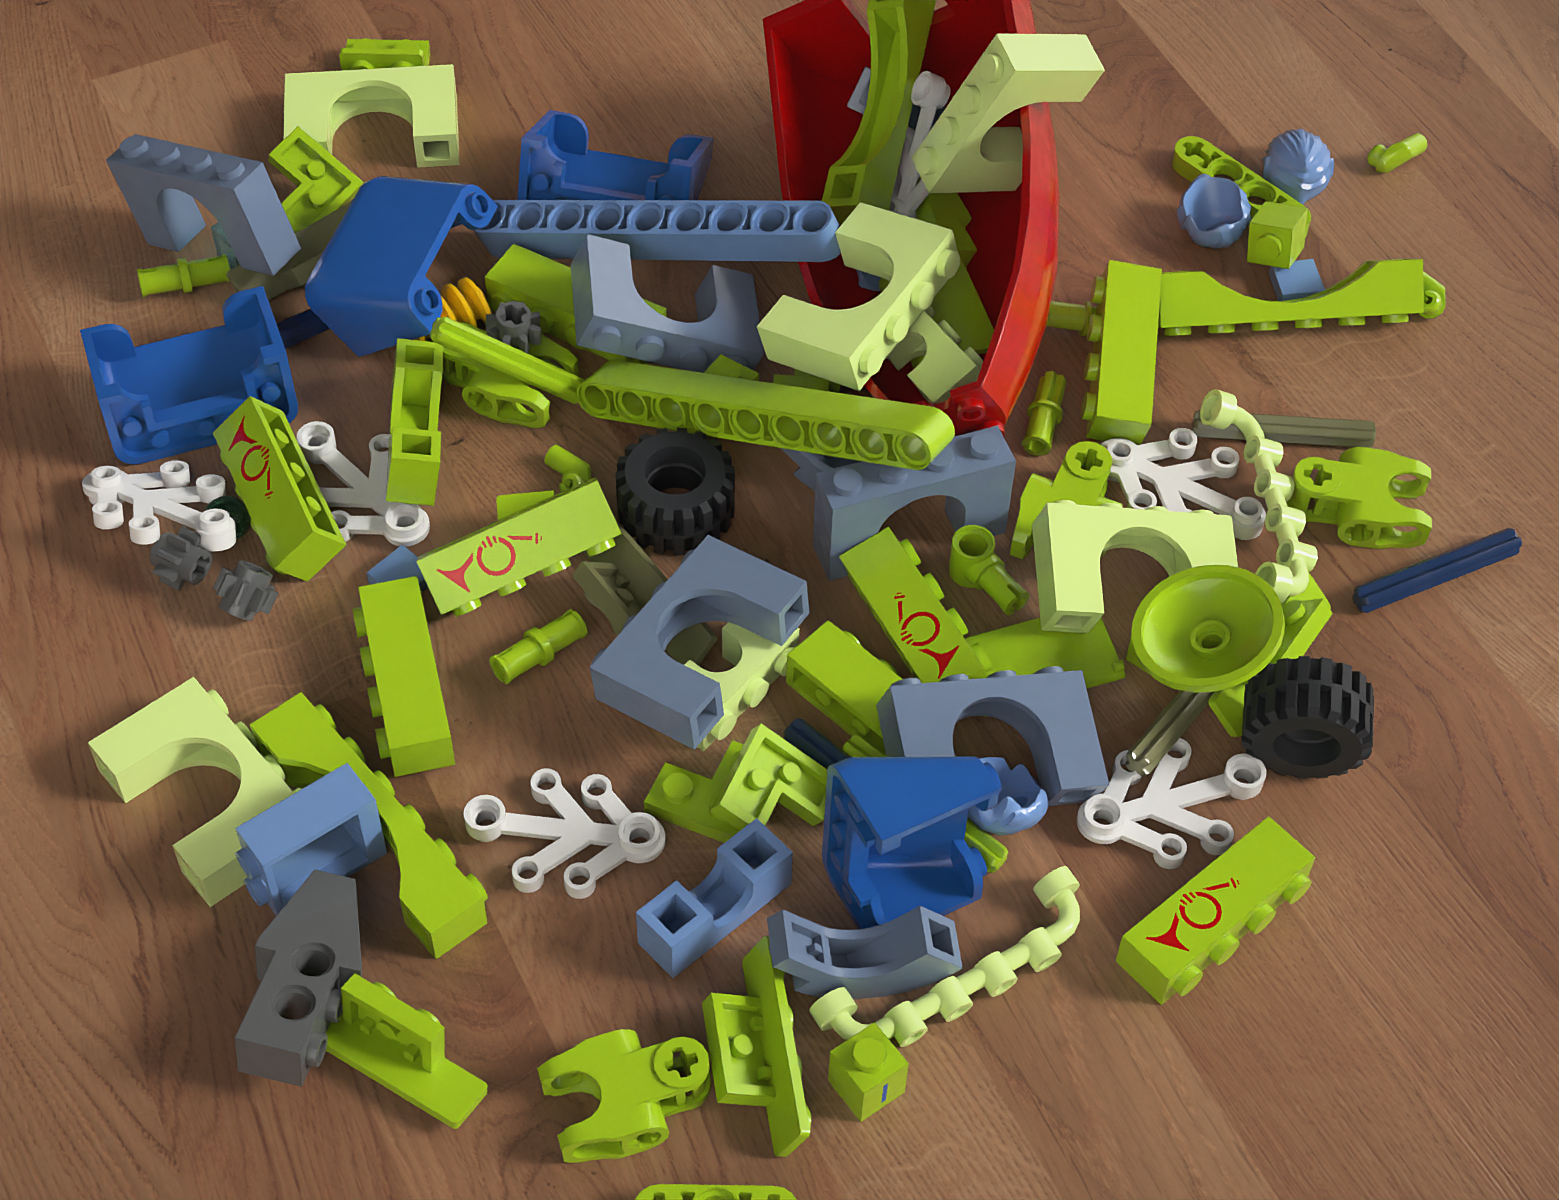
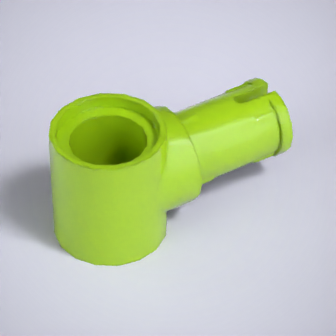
M966 525L959 528L954 533L951 544L949 575L952 580L963 587L976 588L978 590L984 589L1007 616L1014 614L1015 608L1017 611L1023 608L1028 602L1030 595L1004 569L1005 563L994 552L995 538L992 533L985 527L978 525Z

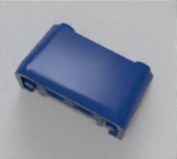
M549 110L521 139L517 200H698L712 159L714 138L694 134L683 135L672 144L668 163L589 150L588 128L584 121L571 113Z
M380 176L364 182L306 282L305 297L309 307L358 357L395 346L397 338L413 340L429 335L434 320L441 317L443 309L439 291L425 275L450 228L461 224L471 230L486 227L498 206L484 190L473 184Z
M263 286L239 291L226 299L222 306V316L225 325L134 347L128 330L116 324H103L80 330L99 405L113 451L119 460L128 464H142L217 445L213 432L249 396L282 410L289 424L295 419L298 414V402L288 357Z
M848 757L828 767L822 861L833 888L858 929L887 923L918 906L945 916L981 899L983 877L987 875V867L981 853L975 847L969 848L964 837L969 807L975 805L981 811H987L996 807L998 803L1001 782L996 770L990 763H982L977 757Z

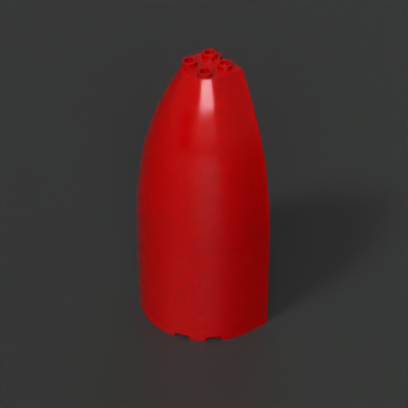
M804 0L763 18L783 201H822L829 168L843 156L860 127L863 114L847 107V103L865 66L871 68L869 24L850 0ZM945 0L948 5L934 11L920 74L924 71H929L945 79L946 84L950 86V96L945 104L946 106L950 103L996 34H1036L1030 0ZM1049 102L1033 103L1018 108L1002 117L992 126L1019 127L1022 132V182L1015 191L957 192L972 217L965 230L977 248V252L966 266V270L994 329L987 352L978 354L982 358L983 363L977 381L950 390L951 396L944 402L928 403L907 376L913 370L911 362L909 361L898 371L885 358L879 371L872 375L864 385L876 399L924 405L942 410L952 420L955 436L997 425L1003 437L1005 436L1004 427L1027 381L1047 325L1058 266L1060 199L1056 144ZM841 253L830 261L798 262L809 299L813 305L832 310L850 309L863 305L881 294L880 291L868 290L858 285L856 269L844 265Z

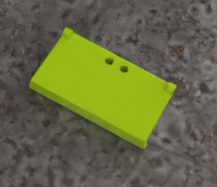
M1039 617L965 638L970 647L979 643L993 666V669L986 672L988 676L1005 670L1015 671L1016 676L1029 675L1043 668L1057 666L1063 668V672L1082 670L1086 689L1126 677L1123 660H1119L1102 618L1098 620L1089 633L1041 630Z

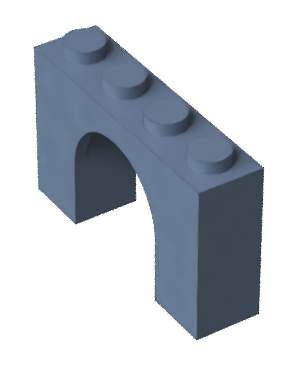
M134 134L122 141L119 149L106 159L149 245L179 252L206 226L194 201L195 198L212 213L221 225L241 268L274 276L301 249L263 162Z
M586 235L570 264L577 346L704 373L718 356L722 354L754 371L763 357L764 351L757 325L760 322L752 274L712 265L695 293L698 322H679L656 312L638 294L633 283L629 244Z
M998 425L955 436L948 446L922 470L860 461L816 473L812 545L828 581L848 576L839 558L841 554L877 534L881 525L895 511L912 501L924 497L946 495L944 510L955 532L966 525H978L985 527L993 536L1005 533L1016 460Z
M707 535L695 550H690L684 556L680 567L666 582H662L656 587L651 599L639 613L628 618L621 633L607 648L601 649L596 654L589 667L596 699L695 750L724 716L720 683L669 657L664 652L668 643L675 635L692 625L708 621H723L741 626L782 646L809 614L807 581Z
M1053 666L1040 669L1034 674L1017 676L1015 671L1005 670L995 672L987 678L969 679L965 674L947 676L939 682L921 683L917 678H907L891 684L876 704L887 757H955L953 749L955 723L970 716H989L1002 720L1012 726L1027 742L1034 759L1039 786L1047 794L1048 806L1084 803L1092 796L1100 794L1109 786L1082 670L1063 672V668Z

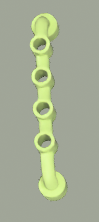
M1213 389L1208 392L1202 402L1200 418L1204 425L1221 430L1228 428L1232 423L1245 436L1244 460L1247 463L1254 464L1257 473L1254 491L1258 497L1265 499L1268 508L1265 517V527L1268 531L1276 533L1279 543L1276 553L1277 564L1264 562L1255 574L1264 579L1274 589L1282 603L1288 596H1296L1305 591L1309 583V572L1313 570L1317 562V549L1312 545L1298 541L1297 537L1303 532L1306 516L1302 510L1288 507L1286 504L1293 494L1294 480L1291 476L1278 473L1275 470L1283 457L1282 444L1265 439L1259 423L1250 413L1237 406V399L1233 394Z
M1062 866L1051 871L1040 879L1033 888L1034 893L1046 909L1057 906L1059 917L1054 924L1045 929L1044 927H1039L1029 932L1016 945L1001 953L999 951L993 952L981 959L974 968L958 977L950 976L940 981L929 993L912 1002L905 1001L893 1007L883 1018L875 1022L888 1039L895 1037L900 1047H906L920 1039L928 1031L923 1020L940 1012L946 1022L953 1021L965 1014L973 1006V1002L968 995L985 987L991 997L998 996L1017 982L1018 978L1013 972L1015 969L1029 962L1035 972H1040L1058 961L1062 953L1057 946L1064 943L1075 933L1080 922V907L1074 895L1080 884L1067 866ZM845 987L828 992L819 998L809 1009L810 1014L821 1031L833 1028L846 1041L871 1025L861 1024L851 1017L856 1012L858 1006Z

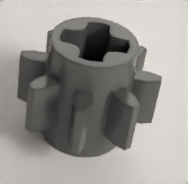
M511 301L499 303L496 315H486L487 335L528 354L531 344L541 345L540 313H531L524 302Z
M182 526L178 535L171 532H165L160 535L159 540L153 544L151 549L150 562L156 566L153 574L160 577V582L180 591L185 581L196 585L206 577L212 564V555L209 551L199 547L200 534Z
M243 560L238 561L233 571L222 567L213 587L217 590L216 594L222 597L219 607L235 617L249 621L254 619L255 614H258L259 610L269 614L278 596V592L274 590L275 586L270 585L273 575L266 569Z

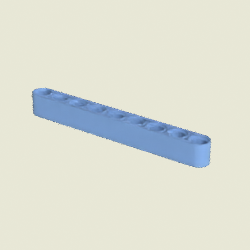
M493 200L498 207L491 221L486 227L473 230L488 252L498 258H501L514 243L549 259H574L587 234L629 244L631 260L824 262L836 258L841 253L835 234L840 225L830 206L822 201Z

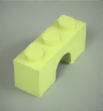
M931 306L923 310L908 329L905 338L896 344L886 358L899 371L912 359L925 355L922 362L907 376L928 403H941L948 400L951 396L950 390L977 381L983 360L970 346L965 351H962L957 345L962 341L959 335L944 319L938 324L932 319L936 313Z
M728 622L722 628V657L735 665L734 668L724 672H710L691 660L685 664V666L719 682L721 688L724 716L697 748L704 752L716 739H724L734 728L737 718L749 706L751 708L756 707L764 699L769 686L780 675L786 676L787 654L799 645L800 628H797L787 641L780 646L741 626Z

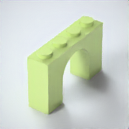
M996 34L912 157L928 193L1015 191L1022 182V132L1019 127L992 126L1010 112L1029 104L1039 102H1082L1105 71L1087 36L1081 34Z
M453 64L285 74L284 139L299 126L332 154L333 136L345 121L363 113L387 112L404 118L412 125L417 168L460 165L457 93Z
M861 202L835 232L844 265L889 280L890 283L885 290L876 298L863 305L842 310L826 309L782 295L757 325L766 356L769 360L858 391L861 390L872 375L879 371L888 354L898 342L905 338L908 329L923 310L929 308L935 295L947 280L956 274L961 264L953 230Z
M1058 500L1047 503L1032 524L1041 630L1089 633L1104 614L1100 556L1102 552L1113 548H1131L1144 552L1158 561L1169 576L1203 565L1219 564L1238 567L1232 516L1213 514L1209 510L1174 512L1160 506L1132 509L1122 508L1121 505L1116 503L1089 506L1076 505L1071 500Z
M192 677L89 741L88 744L99 772L125 803L169 775L193 766L219 767L231 772L241 781L239 791L227 809L172 845L181 872L211 907L243 886L244 879L248 877L235 855V852L242 849L235 828L301 789L296 788L292 791L284 782L286 776L275 758L270 754L263 757L257 751L256 740L248 727L242 721L234 724L227 716L229 711L220 695L214 689L206 692L199 682Z

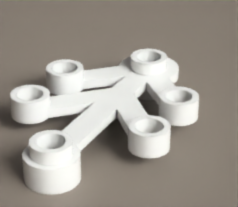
M929 71L922 72L917 77L912 88L911 100L913 104L921 107L916 130L910 127L907 128L889 207L891 212L911 216L917 219L915 210L929 193L922 179L916 185L920 174L912 157L930 132L936 109L943 108L950 96V86L946 84L945 79Z
M314 421L303 425L299 429L297 442L305 459L313 464H324L349 487H319L328 507L372 508L379 514L350 516L349 513L341 510L331 512L337 525H346L339 529L345 542L350 540L354 534H381L385 536L387 541L397 546H412L426 538L430 530L429 517L419 504L410 505L386 501L388 451L379 452L378 450L388 448V434L376 435L369 442L371 465L368 478L336 449L334 430L329 424Z
M1177 428L1171 432L1168 440L1136 445L1132 441L1123 438L1109 439L1101 444L1110 452L1112 457V466L1108 479L1120 483L1128 502L1127 508L1145 509L1137 506L1136 503H1143L1148 507L1156 506V496L1152 492L1142 489L1139 478H1142L1154 484L1163 507L1168 509V511L1191 512L1192 510L1186 509L1181 498L1183 497L1220 515H1231L1235 538L1251 540L1261 534L1266 512L1257 499L1242 497L1236 501L1194 482L1195 480L1211 477L1230 478L1234 476L1240 460L1238 453L1234 449L1219 447L1212 452L1209 459L1161 467L1151 461L1169 457L1183 460L1193 456L1197 444V436L1193 431L1187 428ZM1176 442H1184V443H1186V444H1188V445L1183 446V445H1179V444L1176 443ZM1219 461H1227L1230 464L1225 465L1220 463Z
M173 460L163 463L160 466V472L128 475L117 467L101 466L95 468L82 481L83 492L89 496V501L93 504L94 525L100 529H114L121 526L124 522L122 503L126 501L133 504L134 517L129 521L131 541L136 544H151L159 540V520L153 513L195 529L201 535L199 547L207 551H223L231 548L236 543L235 522L229 517L227 511L210 509L202 513L179 504L190 502L217 503L224 500L226 488L225 479L222 476L214 474L204 475L196 480V486L185 487L190 483L189 465L183 461ZM155 487H166V488H168V489L144 490V489H146V488H155Z
M1179 738L1169 751L1179 752L1183 757L1173 758L1166 753L1159 762L1143 797L1123 803L1129 786L1137 784L1142 779V776L1136 771L1129 772L1121 767L1128 760L1126 754L1129 750H1126L1116 756L1113 776L1104 794H1097L1086 800L1080 806L1077 814L1078 829L1088 840L1098 844H1111L1121 839L1152 852L1155 862L1162 868L1176 869L1182 865L1186 855L1187 845L1184 839L1173 833L1161 835L1136 822L1148 818L1154 819L1199 838L1202 848L1209 854L1221 855L1231 847L1234 838V830L1231 825L1223 820H1209L1183 808L1231 795L1239 800L1255 797L1262 790L1266 778V768L1259 759L1245 753L1237 754L1227 761L1223 774L1170 789L1177 773L1183 771L1188 766L1192 753L1189 743ZM1236 779H1245L1249 782V784L1241 783ZM1096 819H1105V820H1107L1110 824H1109V825L1100 824V823H1097L1095 820H1096ZM1209 834H1220L1225 838V841H1215ZM1162 848H1174L1178 854L1173 856L1167 855L1163 852Z
M549 768L540 769L532 775L530 780L531 793L537 802L550 804L561 819L506 813L502 801L492 795L477 796L471 799L464 809L466 830L476 840L490 842L497 839L501 834L556 840L533 856L519 858L513 864V884L519 891L524 893H531L540 889L544 883V874L590 844L608 847L586 863L577 862L571 864L564 872L565 890L568 895L576 899L590 896L596 888V880L626 860L633 863H646L657 858L665 847V831L661 823L650 814L643 812L631 813L612 791L611 781L601 774H593L583 780L581 784L582 801L590 809H601L613 825L594 823L562 786L560 775L555 770ZM544 782H550L555 785L549 790L538 788ZM601 788L605 790V792L599 796H594L588 793L591 789ZM483 820H492L494 822L488 826L478 825ZM637 837H643L648 840L641 844L631 842ZM526 870H532L537 873L530 879H524L519 876ZM577 876H584L589 879L582 885H576L571 882Z

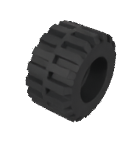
M677 427V432H668L667 428L658 429L657 435L651 436L646 433L638 437L639 444L630 443L625 448V456L619 457L617 472H615L617 514L619 523L623 524L627 533L631 537H636V543L644 549L651 545L654 547V553L664 555L666 550L674 551V556L684 555V550H695L707 535L720 540V532L727 533L735 511V469L732 466V458L728 451H722V444L716 439L707 441L706 434L696 431L694 434L687 433V428ZM670 488L690 490V492L676 495L660 491Z
M1298 656L1296 659L1283 658L1278 659L1276 664L1269 663L1262 671L1250 678L1248 684H1245L1242 746L1246 748V754L1261 760L1266 769H1272L1274 773L1283 776L1290 775L1301 779H1323L1331 775L1340 776L1346 774L1348 769H1357L1363 765V760L1370 757L1373 747L1374 724L1373 687L1371 683L1366 682V676L1360 671H1352V666L1343 662L1335 663L1332 662V659L1324 657L1320 659L1310 658V656Z

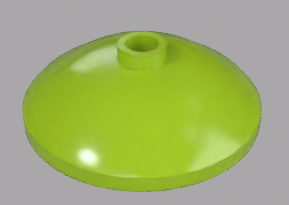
M1203 565L1180 571L1157 584L1138 606L1132 622L1131 634L1133 647L1140 664L1154 679L1177 690L1214 692L1237 686L1249 680L1270 663L1282 643L1285 619L1278 595L1264 579L1255 573L1230 565Z

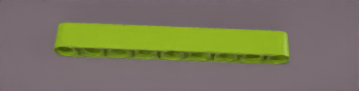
M619 360L607 361L584 380L576 391L581 407L588 414L596 418L662 429L667 428L677 431V427L687 428V433L692 434L700 431L705 433L706 436L912 470L926 468L948 446L955 436L952 420L946 413L935 407Z

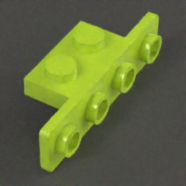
M1310 573L1309 583L1305 591L1296 596H1288L1281 603L1285 619V631L1280 648L1270 661L1271 664H1276L1278 659H1296L1298 656H1303L1333 614L1330 610V603ZM1248 680L1237 686L1215 691L1208 701L1210 708L1231 737L1242 736L1244 691Z
M764 936L742 961L748 996L711 992L702 1002L717 1103L766 1107L774 1155L777 1157H787L809 1137L811 1113L804 1098L801 1081L802 1062L797 1055L792 1030L793 1012L788 1005L784 985L785 972L773 967L769 950V936Z
M354 973L341 987L343 1014L338 1023L331 1022L327 1029L326 1051L453 1129L459 1128L486 1096L487 1083L445 1058V1027L440 1024L433 1014L424 1009L416 1010L397 999L394 993L385 985L379 982L371 983Z

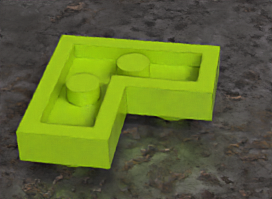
M299 126L268 157L269 163L298 186L281 203L294 233L348 204L364 183Z
M760 723L751 730L711 811L741 831L756 818L766 825L776 803L779 802L814 827L824 820L827 769Z
M732 740L712 779L665 762L644 801V813L725 843L740 830L713 813L711 808L744 744Z

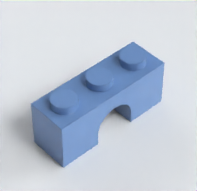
M756 818L717 848L716 864L709 875L698 886L688 891L676 880L636 912L638 944L672 978L676 977L791 885L793 852Z

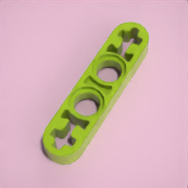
M1183 137L1175 144L1172 159L1173 169L1190 182L1201 174H1207L1211 177L1219 174L1228 175L1246 193L1247 198L1256 196L1265 199L1267 202L1306 208L1303 204L1200 137ZM1249 202L1251 206L1250 216L1253 218L1262 205ZM1307 210L1305 238L1307 236L1311 222V213L1309 210Z

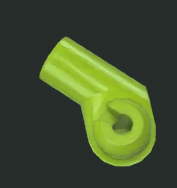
M1415 133L1391 145L1388 149L1382 144L1375 145L1367 156V162L1369 165L1376 167L1377 172L1388 173L1425 152L1427 140L1422 134Z
M1423 271L1424 313H1419V315L1426 319L1437 318L1445 310L1446 289Z
M553 445L546 453L544 463L562 475V483H559L560 492L592 479L590 465L561 446Z

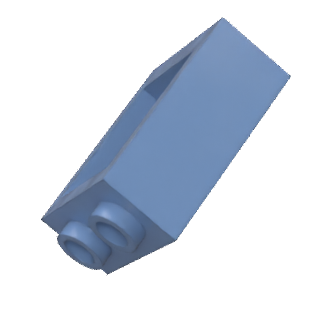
M348 763L235 828L242 848L235 852L240 866L248 876L244 879V884L256 904L261 907L267 903L276 916L314 869L349 877L387 854L376 799Z

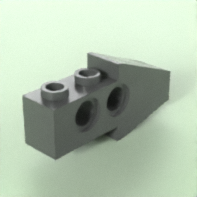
M315 869L264 930L255 944L257 979L261 980V983L235 1036L237 1068L239 1072L300 1087L303 1086L311 1066L319 1067L324 1058L328 1040L326 1032L330 1023H338L342 1017L341 987L354 973L362 977L356 881L353 878Z

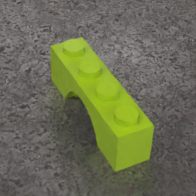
M397 338L391 386L386 501L434 506L440 468L441 431H438V415L443 373V346L436 342Z

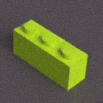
M828 620L787 654L786 683L849 735L862 734L886 753L876 704L891 684L902 680V678L898 676V673L890 663L885 660H878L864 649L852 633L840 630Z

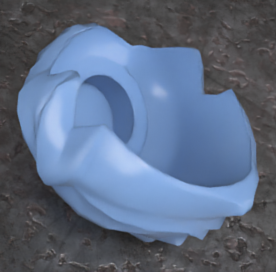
M1301 128L1297 130L1292 129L1278 134L1268 144L1269 148L1265 151L1267 155L1262 158L1263 179L1301 204L1316 197L1327 187L1334 172V158L1330 157V150L1327 148V144H1324L1319 136L1313 135L1312 132H1307Z
M1201 174L1191 182L1182 194L1179 207L1177 208V218L1181 230L1188 232L1193 243L1201 247H1211L1212 249L1230 247L1233 242L1238 241L1239 237H1242L1243 231L1246 230V227L1252 220L1250 216L1251 206L1247 195L1240 189L1238 184L1230 179L1211 177L1207 174Z
M978 758L982 763L988 762L994 767L1001 782V792L999 793L996 807L981 811L975 805L969 807L968 817L982 830L1000 836L1015 834L1037 824L1047 812L1048 799L1046 792L1039 787L1037 781L1025 767V764H1019L1011 770L1004 758Z

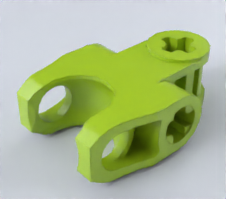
M461 322V324L487 335L486 331L481 330L473 326L472 324ZM542 333L541 345L531 344L528 354L558 367L548 360L553 359L564 367L563 370L578 376V359L569 350L553 342ZM443 346L442 377L451 385L464 388L462 391L463 400L472 410L501 423L517 424L530 428L545 427L550 419V401L542 393L530 388V384ZM522 404H525L532 408L535 411V413L525 409V407Z
M1090 441L1078 442L1071 446L1066 453L1055 480L1034 473L1031 475L1020 498L1019 516L1010 550L1011 556L1020 559L1027 557L1031 547L1034 545L1032 524L1047 503L1058 500H1071L1076 505L1099 506L1105 503H1116L1123 508L1122 503L1105 498L1108 484L1107 479L1112 466V457L1104 446ZM1106 551L1101 553L1100 559L1106 554Z
M1354 447L1342 452L1339 461L1327 460L1321 457H1307L1302 459L1295 467L1293 473L1294 491L1286 504L1288 507L1302 510L1305 513L1306 522L1338 525L1337 535L1340 540L1346 544L1372 549L1412 548L1426 543L1432 529V518L1424 511L1403 506L1394 500V498L1413 499L1425 495L1427 486L1431 481V468L1423 462L1388 450ZM1313 469H1317L1318 472L1313 481L1310 475ZM1404 474L1417 477L1413 481H1402L1395 478ZM1312 497L1315 504L1313 509L1309 510L1307 507ZM1394 526H1412L1418 529L1411 532H1401L1396 530Z
M620 1029L585 1039L575 1047L549 1059L539 1066L537 1070L544 1095L555 1097L583 1092L591 1094L600 1101L598 1109L591 1117L565 1128L563 1132L557 1135L564 1162L581 1163L600 1159H621L649 1150L663 1143L669 1136L665 1117L693 1110L701 1106L709 1096L711 1090L708 1053L704 1046L695 1039L683 1036L642 1048L635 1031ZM680 1051V1057L674 1058L673 1054ZM678 1071H685L687 1077H680ZM692 1090V1094H691V1095H689V1096H686V1095H685V1092H689V1091Z

